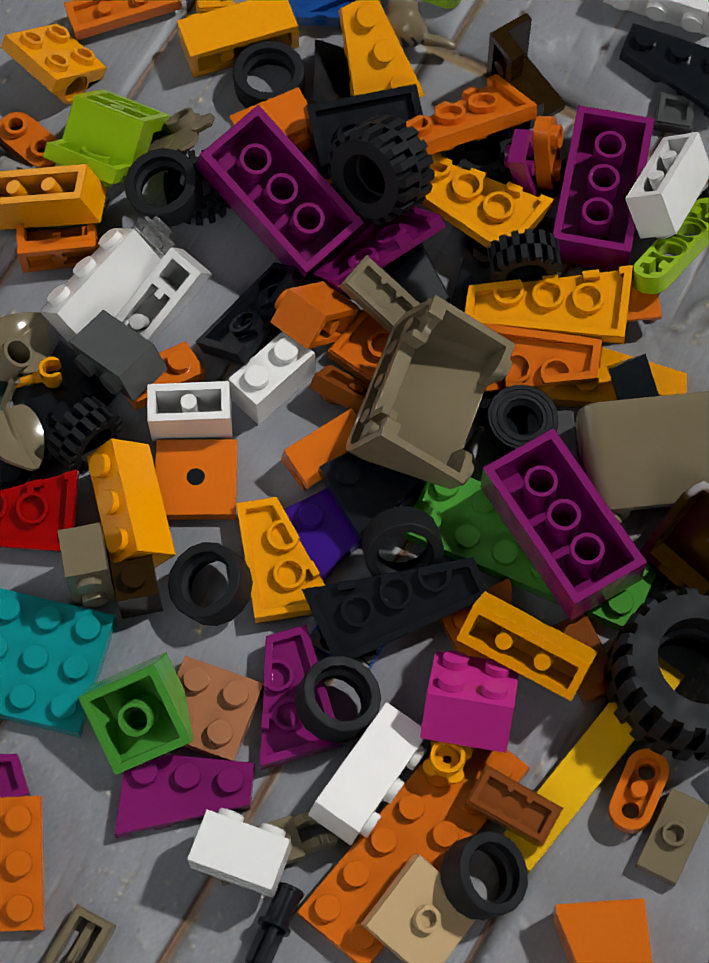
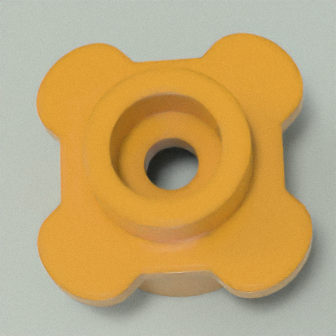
M431 740L429 759L423 762L424 773L430 777L438 775L447 778L450 784L462 782L464 779L463 767L465 762L472 756L471 748L469 746ZM445 756H449L451 758V762L445 763L443 761V758Z

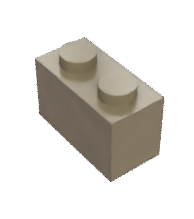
M100 523L57 530L65 579L75 606L83 605L86 608H95L105 605L107 600L116 599L110 558Z

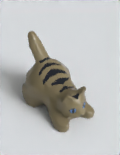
M392 0L387 4L384 12L402 48H410L421 44L448 50L456 49L455 42L446 36L428 33L425 20L419 13L416 0Z

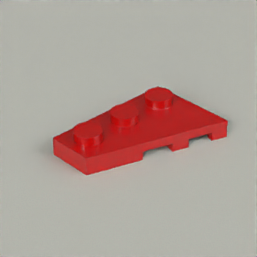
M76 469L65 472L62 475L43 480L37 479L26 482L23 485L0 490V548L61 552L57 530L75 527L80 471Z

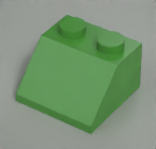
M167 652L91 685L78 697L115 775L193 741L185 690Z

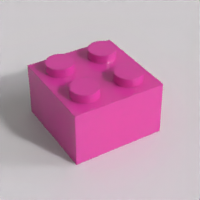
M455 650L447 652L435 651L426 694L420 738L507 753L519 673L491 658L483 659L467 656L465 653Z

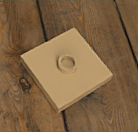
M413 854L361 925L404 963H445L475 922V919H469L455 910L446 898L441 883V873L421 855Z

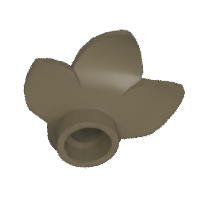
M191 107L176 112L166 121L169 130L157 138L148 151L167 148L178 150L182 154L186 153L198 142L199 133L212 126L215 117L211 113L206 115L194 113Z

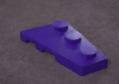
M327 488L284 509L298 533L311 561L313 560L320 572L323 582L345 557L348 558L358 548V544L362 541V539L360 541L357 540ZM410 494L407 497H405L396 507H399L410 496Z

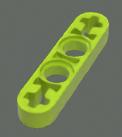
M709 198L696 200L677 234L665 239L658 238L635 262L633 266V287L637 291L644 294H658L665 291L709 244ZM685 234H693L695 236H685ZM665 254H675L677 256H665Z

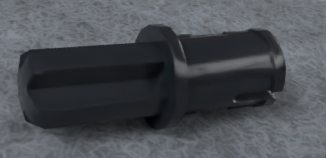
M279 882L277 891L265 916H259L257 920L260 926L245 956V963L273 962L283 938L290 936L291 930L288 927L300 900L304 897L303 891L291 884Z

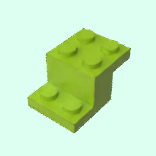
M104 89L76 94L73 98L62 139L47 142L43 158L55 162L54 167L87 164L105 187L124 183L130 166L138 157L148 152L153 133L167 129L166 121L171 115Z

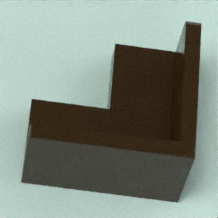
M525 13L490 33L486 77L489 78L494 74H498L537 104V116H554L565 109V101L527 57L532 18ZM536 119L524 122L529 130L534 127Z
M702 480L680 495L640 550L642 556L680 589L697 588L700 595H704L709 590V484L705 480Z

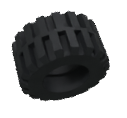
M392 115L374 116L344 132L338 139L334 140L331 145L333 151L329 152L327 161L331 164L327 168V173L333 181L330 185L352 210L361 216V220L368 224L372 221L376 225L391 222L422 203L433 187L430 181L434 180L435 171L430 168V165L434 162L432 155H428L425 149L428 145L424 139H419L417 136L418 131L413 126L408 128L405 120L401 118L394 120Z

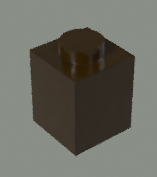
M152 555L110 563L116 600L122 619L163 611Z

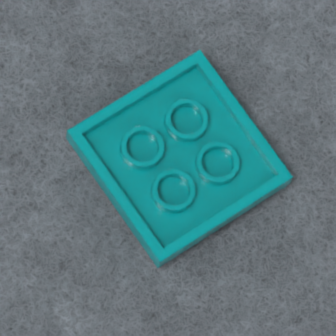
M0 588V718L81 738L87 715L78 697L99 680L117 622L115 615Z

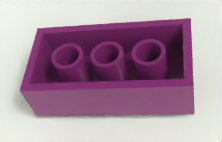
M259 105L201 152L195 166L197 170L282 264L296 267L304 279L351 239L364 224L360 217Z
M578 105L553 231L554 238L557 237L562 264L599 269L607 272L617 271L619 266L628 265L635 224L625 198L647 164L655 118Z
M554 428L483 467L481 489L570 621L641 581L647 561Z

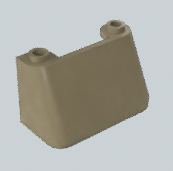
M437 295L432 296L406 312L396 322L388 337L346 444L347 451L362 460L448 489L463 486L470 479L474 470V465L471 463L472 454L463 449L485 388L495 381H502L510 372L512 367L510 357L515 344Z
M709 391L597 402L586 405L578 411L575 433L579 465L621 525L622 521L627 519L632 510L671 507L684 491L705 480L709 484Z

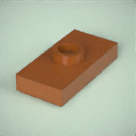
M488 765L485 766L464 804L539 848L543 847L563 810L561 806Z

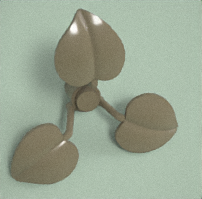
M40 312L14 313L0 318V381L8 382L1 401L2 410H0V460L28 471L37 470L42 463L44 456V432L39 418L30 407L19 404L10 408V399L15 387L20 383L18 375L20 373L29 375L39 371L40 362L44 358L50 357L49 321Z

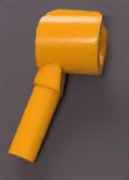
M56 357L44 358L39 364V371L19 377L20 383L15 389L41 382L49 388L59 387L63 381L62 374L60 372L48 373L62 368L60 360Z

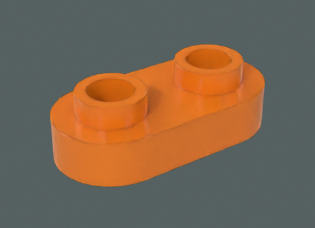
M23 112L9 113L0 120V141L11 154L29 167L34 165L41 168L55 166V162L43 158L44 153L37 152L39 149L45 148L47 142L58 140L54 135L31 116ZM15 127H22L19 130H11Z
M537 116L534 123L533 151L538 189L556 190L559 182L564 180L566 162L565 159H560L559 150L563 143V126L557 124L554 116Z
M645 748L637 750L629 757L608 807L610 822L619 831L634 834L642 831L649 824L669 776V764L663 755ZM642 768H647L652 771L654 777L650 780H644L639 776L638 771ZM626 806L635 808L637 817L633 819L626 818L622 813V809Z

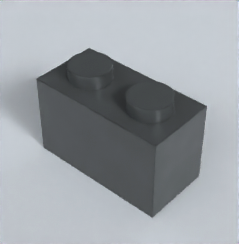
M102 310L69 341L77 355L74 362L84 374L89 377L95 374L112 394L116 395L120 392L132 401L147 389V384H152L168 369L151 341L105 310Z

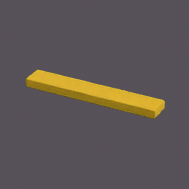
M658 656L659 667L663 677L671 688L676 690L684 680L685 675ZM609 702L536 792L563 808L543 847L539 848L509 830L503 833L504 836L514 842L522 853L528 874L635 742L636 739L629 734L633 730L627 722L620 724L614 714L618 708L616 702Z

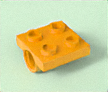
M57 23L6 34L1 44V48L64 104H71L74 95L85 93L90 82L102 80L107 69L90 49L83 47L70 35L66 28Z

